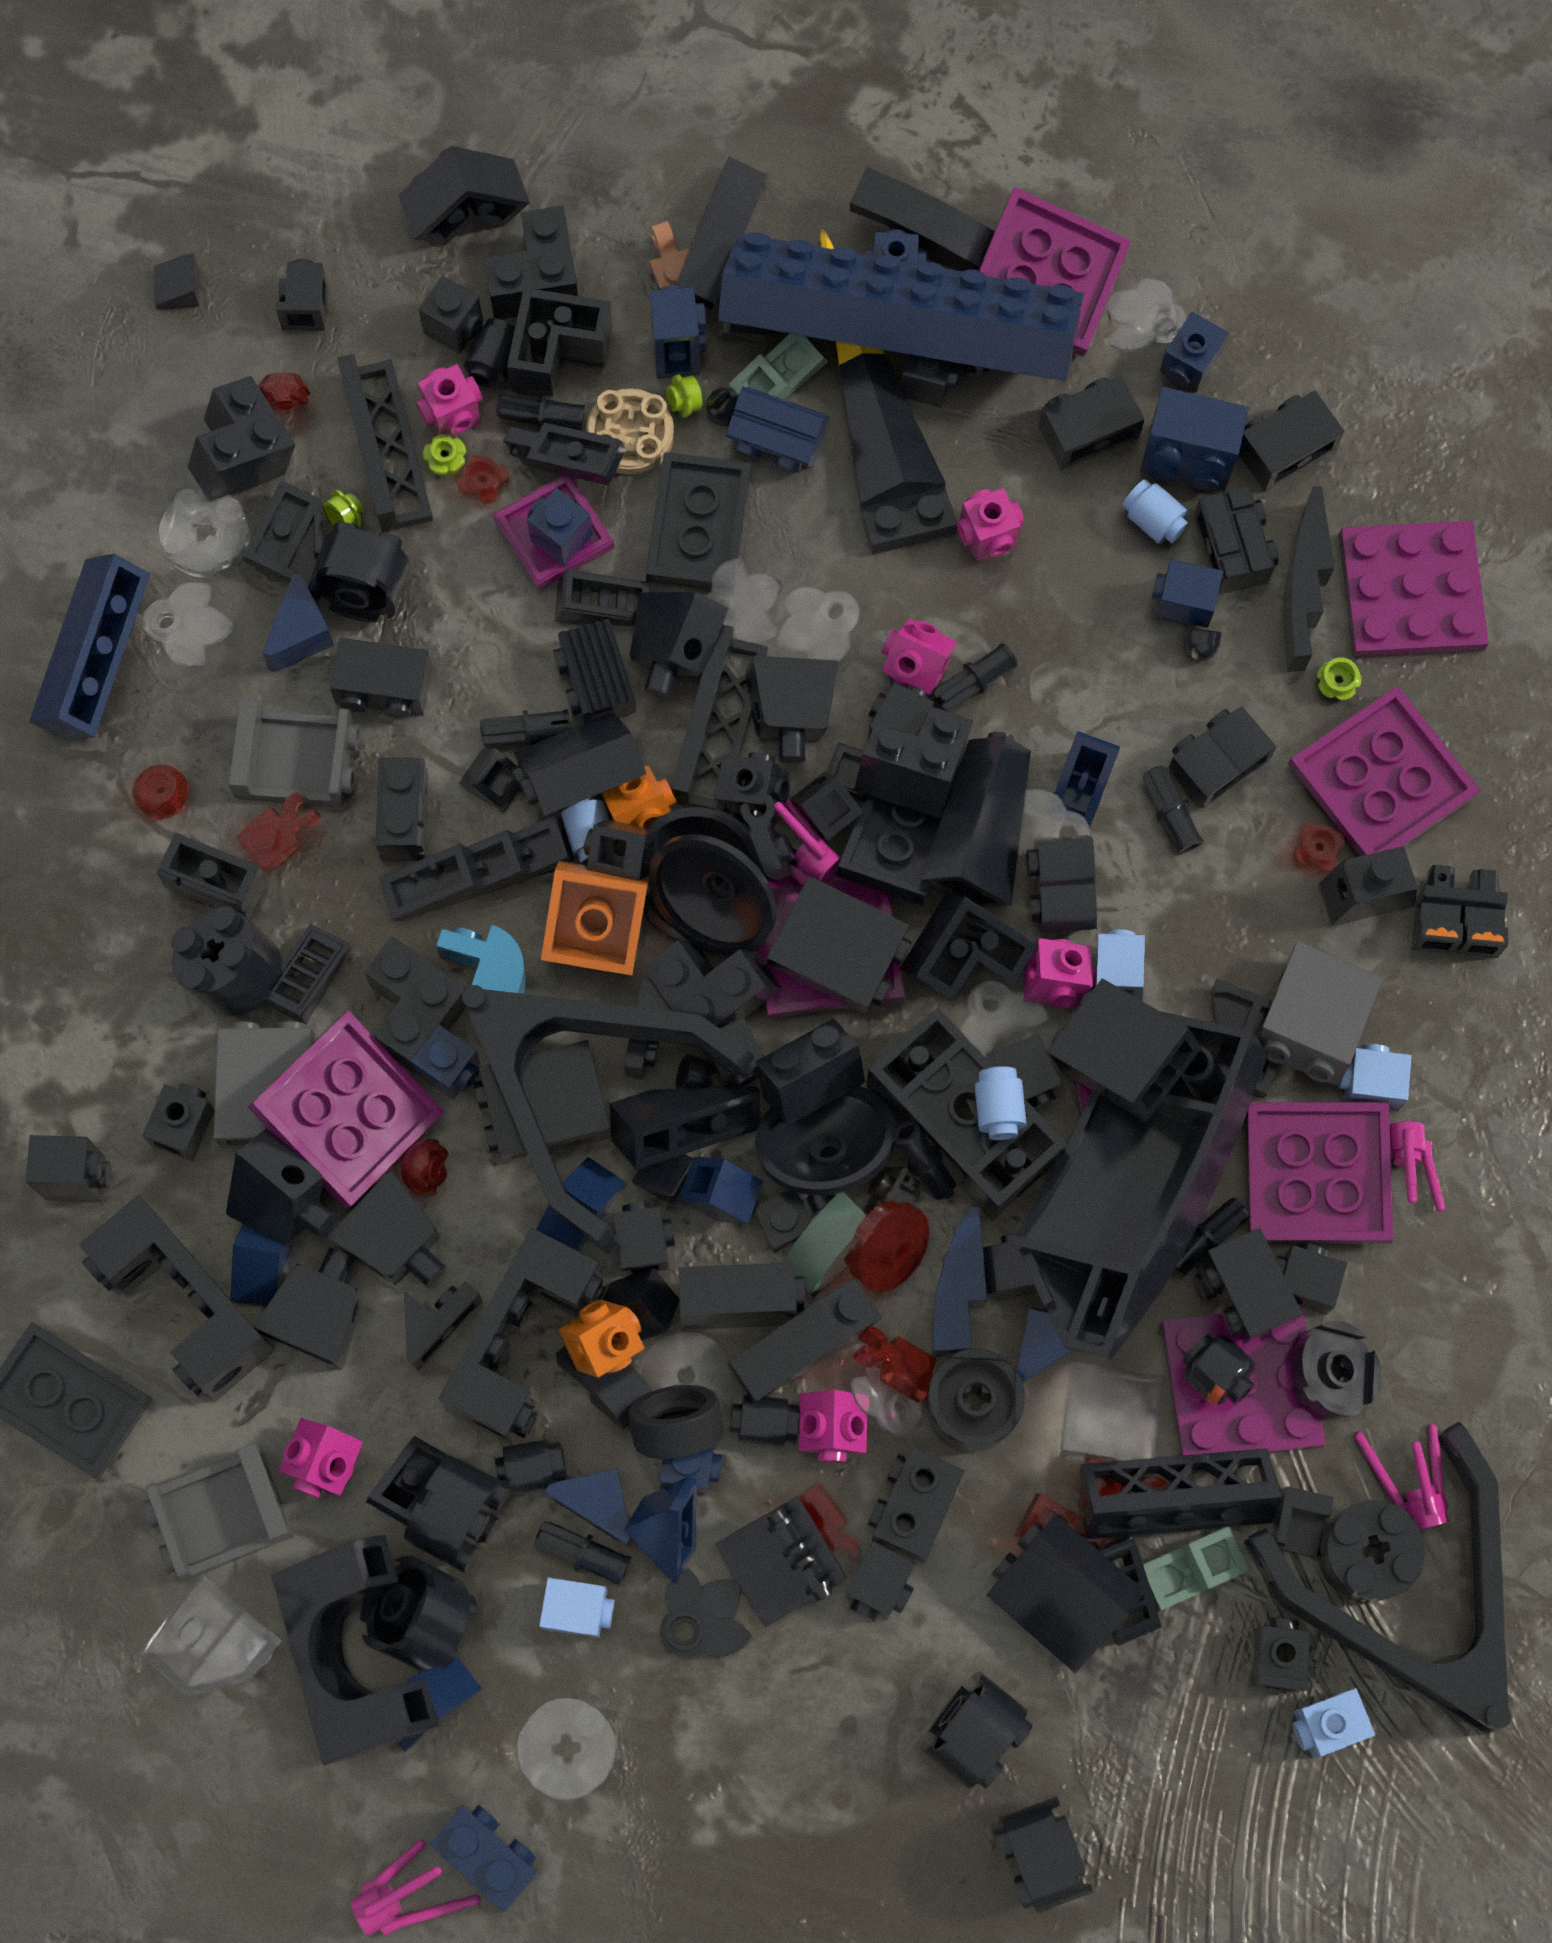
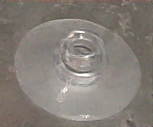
M678 1332L662 1338L650 1348L643 1359L640 1369V1375L653 1391L669 1386L683 1385L677 1379L679 1371L684 1368L693 1370L696 1378L689 1385L703 1386L714 1391L719 1398L721 1411L727 1405L734 1385V1374L727 1365L730 1359L725 1350L710 1337L696 1332Z

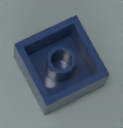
M1162 387L1151 422L1140 472L1149 473L1151 477L1160 481L1179 480L1192 483L1195 488L1203 491H1225L1239 454L1249 407Z

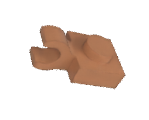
M668 221L651 226L654 236H651L659 258L649 262L650 271L658 290L665 286L675 285L689 250L687 248L677 251Z

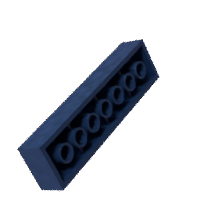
M752 232L748 234L739 233L723 270L718 321L1066 382L1076 342L1084 293L1076 292L1064 285L1047 287L1030 284L1029 281L1018 277L1001 279L986 276L985 273L978 270L955 271L944 269L939 264L932 262L915 264L900 261L891 255L875 257L858 254L850 248L837 247L829 249L813 246L812 243L805 240H792L789 242L771 239L764 233Z

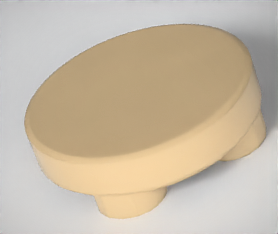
M639 389L607 390L602 392L597 399V403L591 409L586 423V432L623 441L626 452L615 472L618 474L637 475L654 469L663 462L664 452H670L673 444V420L665 400L660 395L651 394Z

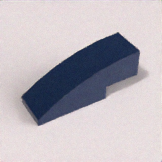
M979 1206L969 1207L956 1230L941 1269L934 1296L931 1321V1358L951 1357L959 1351L972 1349L969 1308H982L987 1301Z

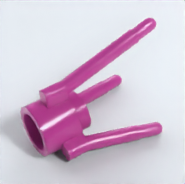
M789 798L784 804L776 802L774 804L776 812L804 842L794 855L798 865L797 867L791 865L794 874L790 876L801 886H804L808 876L824 883L838 868L841 858L822 840Z
M1413 1121L1390 1124L1391 1158H1393L1394 1165L1405 1167L1408 1202L1414 1204L1417 1201L1416 1166L1420 1165L1423 1161L1435 1208L1438 1212L1444 1211L1445 1205L1441 1194L1442 1191L1432 1158V1142L1425 1140V1126Z
M1435 1424L1428 1426L1433 1485L1430 1483L1421 1443L1414 1441L1412 1443V1451L1420 1488L1405 1492L1408 1499L1407 1502L1403 1501L1363 1433L1356 1432L1354 1435L1355 1440L1393 1505L1403 1507L1415 1521L1419 1530L1449 1522L1446 1512L1449 1505L1444 1490L1440 1444Z
M418 1840L376 1878L360 1886L362 1894L351 1899L350 1904L357 1922L367 1936L378 1930H381L384 1936H387L399 1928L478 1905L481 1902V1898L478 1895H473L396 1917V1914L402 1912L400 1899L426 1885L431 1880L440 1876L442 1872L440 1867L435 1866L395 1890L389 1884L381 1888L425 1848V1841Z

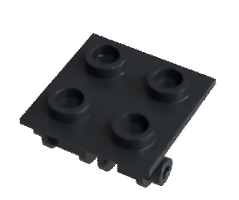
M799 1496L792 1498L716 1543V1546L765 1627L813 1599L816 1602L824 1599L833 1592L832 1588L848 1580Z

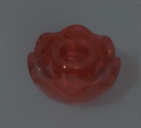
M296 373L269 374L264 376L258 384L259 389L270 406L275 405L283 410H289L297 403L306 406L308 404V396H311L306 381Z
M166 764L152 765L142 771L136 778L132 792L133 800L136 807L151 819L170 818L184 810L190 785L185 775L177 768ZM160 787L164 788V792H163V793H161V794H158V793H157V789H158V788H160Z
M421 1140L409 1147L403 1157L401 1165L402 1179L408 1189L417 1196L423 1197L424 1194L436 1195V1188L444 1183L447 1178L444 1162L449 1154L447 1149L439 1144V1140Z

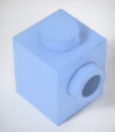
M1124 929L1112 930L1108 934H1098L1097 984L1103 978L1142 1001L1145 935H1135L1134 932Z
M1364 1044L1361 1046V1049L1356 1048L1351 1064L1338 1084L1339 1089H1345L1344 1102H1389V1109L1400 1110L1408 1101L1412 1055L1389 1052V1047L1380 1044Z
M548 1578L539 1627L547 1631L600 1639L601 1628L610 1629L615 1600L606 1598L607 1588L605 1586Z
M1356 1688L1294 1711L1298 1720L1292 1723L1295 1737L1303 1751L1310 1750L1312 1758L1324 1756L1375 1736Z

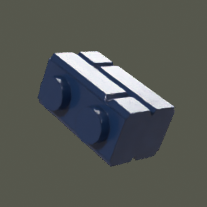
M743 386L726 433V438L736 441L734 449L755 457H759L761 450L777 455L775 464L800 472L802 465L813 466L830 416Z

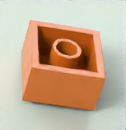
M559 861L554 873L541 960L632 976L649 882L648 877L637 881L587 870V865Z

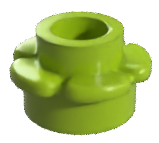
M679 374L674 375L672 378L673 385L666 388L667 402L673 412L678 411L685 418L691 415L692 412L702 408L700 386L694 376L682 378Z
M449 434L436 435L432 438V442L426 444L423 449L424 461L429 464V469L439 476H452L459 472L465 463L463 458L466 454L464 443L458 438H451ZM443 451H447L449 455L447 457H442L441 453Z
M339 490L333 491L331 493L332 498L323 504V510L329 523L334 527V524L337 522H347L359 528L362 525L361 516L364 514L360 501L352 493L344 495Z
M1335 658L1325 662L1317 673V678L1320 680L1318 687L1322 694L1328 698L1337 697L1340 701L1348 700L1355 695V689L1361 685V675L1357 666L1347 658ZM1335 677H1341L1343 682L1337 683Z

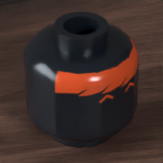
M1209 1334L1205 1335L1189 1350L1183 1359V1363L1186 1365L1184 1371L1185 1381L1212 1406L1222 1405L1228 1400L1237 1405L1255 1386L1249 1379L1254 1372V1360L1227 1335H1219L1214 1338Z

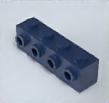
M116 554L85 559L29 720L30 723L64 740L95 737L150 577L149 572Z

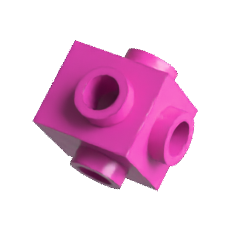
M458 364L447 369H435L427 374L424 380L418 382L421 399L415 402L417 409L426 426L433 424L438 435L449 434L454 436L481 423L477 402L483 400L481 392L472 376L464 377Z
M1004 488L993 492L985 489L972 494L967 498L966 502H963L960 520L956 522L962 543L965 546L969 545L977 562L988 557L1003 555L1012 548L1017 547L1020 529L1024 525V518L1019 504L1016 500H1009Z
M909 619L899 632L892 629L881 651L882 654L887 656L881 672L892 676L894 682L903 687L905 685H913L930 695L941 681L957 641L940 634L939 630L928 622Z
M1038 938L1035 942L1038 944V947L1023 969L1024 1000L1050 1004L1058 1009L1077 1008L1085 994L1094 989L1097 980V969L1091 962V946L1074 944L1065 939L1048 940Z
M838 1390L800 1393L798 1451L818 1454V1462L846 1463L847 1455L866 1453L868 1396Z
M300 1418L292 1439L285 1447L284 1458L278 1472L295 1479L292 1486L293 1489L312 1497L319 1498L322 1490L341 1496L346 1483L352 1476L353 1465L363 1442L328 1425Z

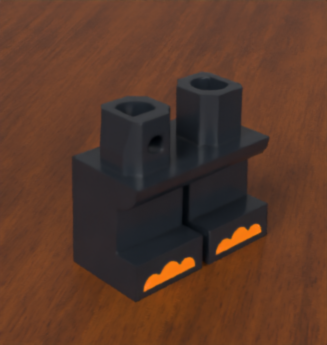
M1432 865L1427 871L1424 888L1416 897L1412 950L1453 954L1457 949V954L1498 958L1508 947V928H1505V908L1508 893L1500 892L1498 871L1488 869L1473 870L1470 874L1469 889L1454 888L1455 868L1444 865Z

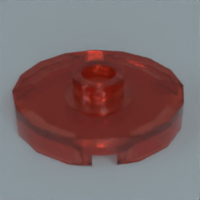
M894 1200L884 1202L869 1212L859 1224L854 1235L858 1239L855 1251L850 1248L848 1255L850 1273L856 1278L858 1283L870 1290L884 1292L895 1289L912 1275L927 1250L930 1234L928 1219L923 1212L909 1202L897 1203Z

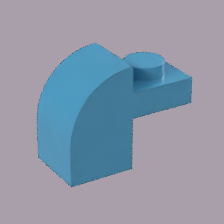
M491 925L487 940L482 941L480 934L465 928H456L455 932L441 930L436 945L440 958L476 968L472 985H478L482 989L524 994L527 974L523 956L516 941L506 931Z

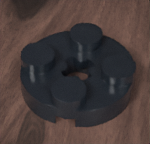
M1332 1321L1298 1335L1292 1354L1291 1368L1294 1380L1293 1394L1300 1404L1304 1406L1309 1405L1313 1411L1324 1417L1343 1419L1362 1412L1367 1404L1373 1403L1378 1396L1381 1386V1366L1376 1352H1369L1367 1346L1361 1340L1366 1337L1359 1329L1345 1322ZM1333 1359L1336 1360V1368L1343 1372V1376L1337 1379L1334 1378L1330 1369Z

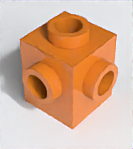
M649 765L644 767L646 775L602 792L614 821L648 828L655 820L670 812L669 806L676 803V799L666 779L663 778L656 781Z
M604 1300L592 1302L591 1305L584 1306L579 1311V1317L558 1329L577 1371L597 1378L605 1373H613L625 1368L631 1363L632 1356L645 1349L638 1335L641 1331V1326L635 1314L627 1307Z

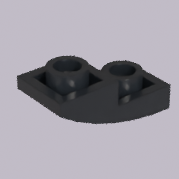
M566 1345L556 1352L557 1364L589 1391L591 1403L622 1430L630 1425L628 1411L632 1403L642 1395L653 1391L631 1364L617 1372L605 1373L597 1378L577 1371Z

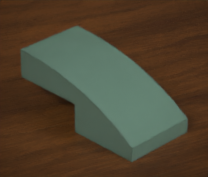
M790 333L766 357L759 354L729 385L738 395L744 386L785 399L829 361L807 336Z
M844 1192L838 1193L804 1230L783 1263L794 1262L795 1276L804 1275L805 1289L814 1298L848 1266L842 1259L872 1232L876 1225Z
M1229 1526L1143 1564L1157 1612L1249 1571Z

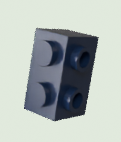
M669 285L656 291H649L651 330L657 379L671 378L677 374L681 375V377L700 375L699 350H707L704 303L695 304L694 287L683 288L678 285Z
M478 1804L474 1810L467 1805H462L429 1845L502 1912H505L540 1873L532 1865L537 1857L518 1839L515 1838L510 1844L495 1831L500 1826V1823L481 1805Z

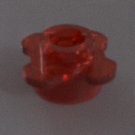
M474 455L468 460L464 476L457 480L458 490L463 494L471 493L480 497L481 502L491 504L498 498L497 490L501 483L508 480V470L504 465H497L490 458ZM485 476L487 480L482 483L479 481V478Z
M1308 822L1301 829L1303 838L1300 846L1294 850V858L1299 864L1311 863L1319 866L1323 872H1331L1338 864L1336 855L1339 848L1345 843L1344 835L1340 831L1333 830L1328 826ZM1321 844L1323 850H1316L1315 845Z

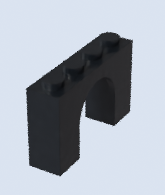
M386 1535L351 1540L271 1575L323 1766L360 1757L439 1727L426 1678L392 1685L377 1692H372L356 1681L344 1659L342 1628L349 1609L360 1598L399 1582Z

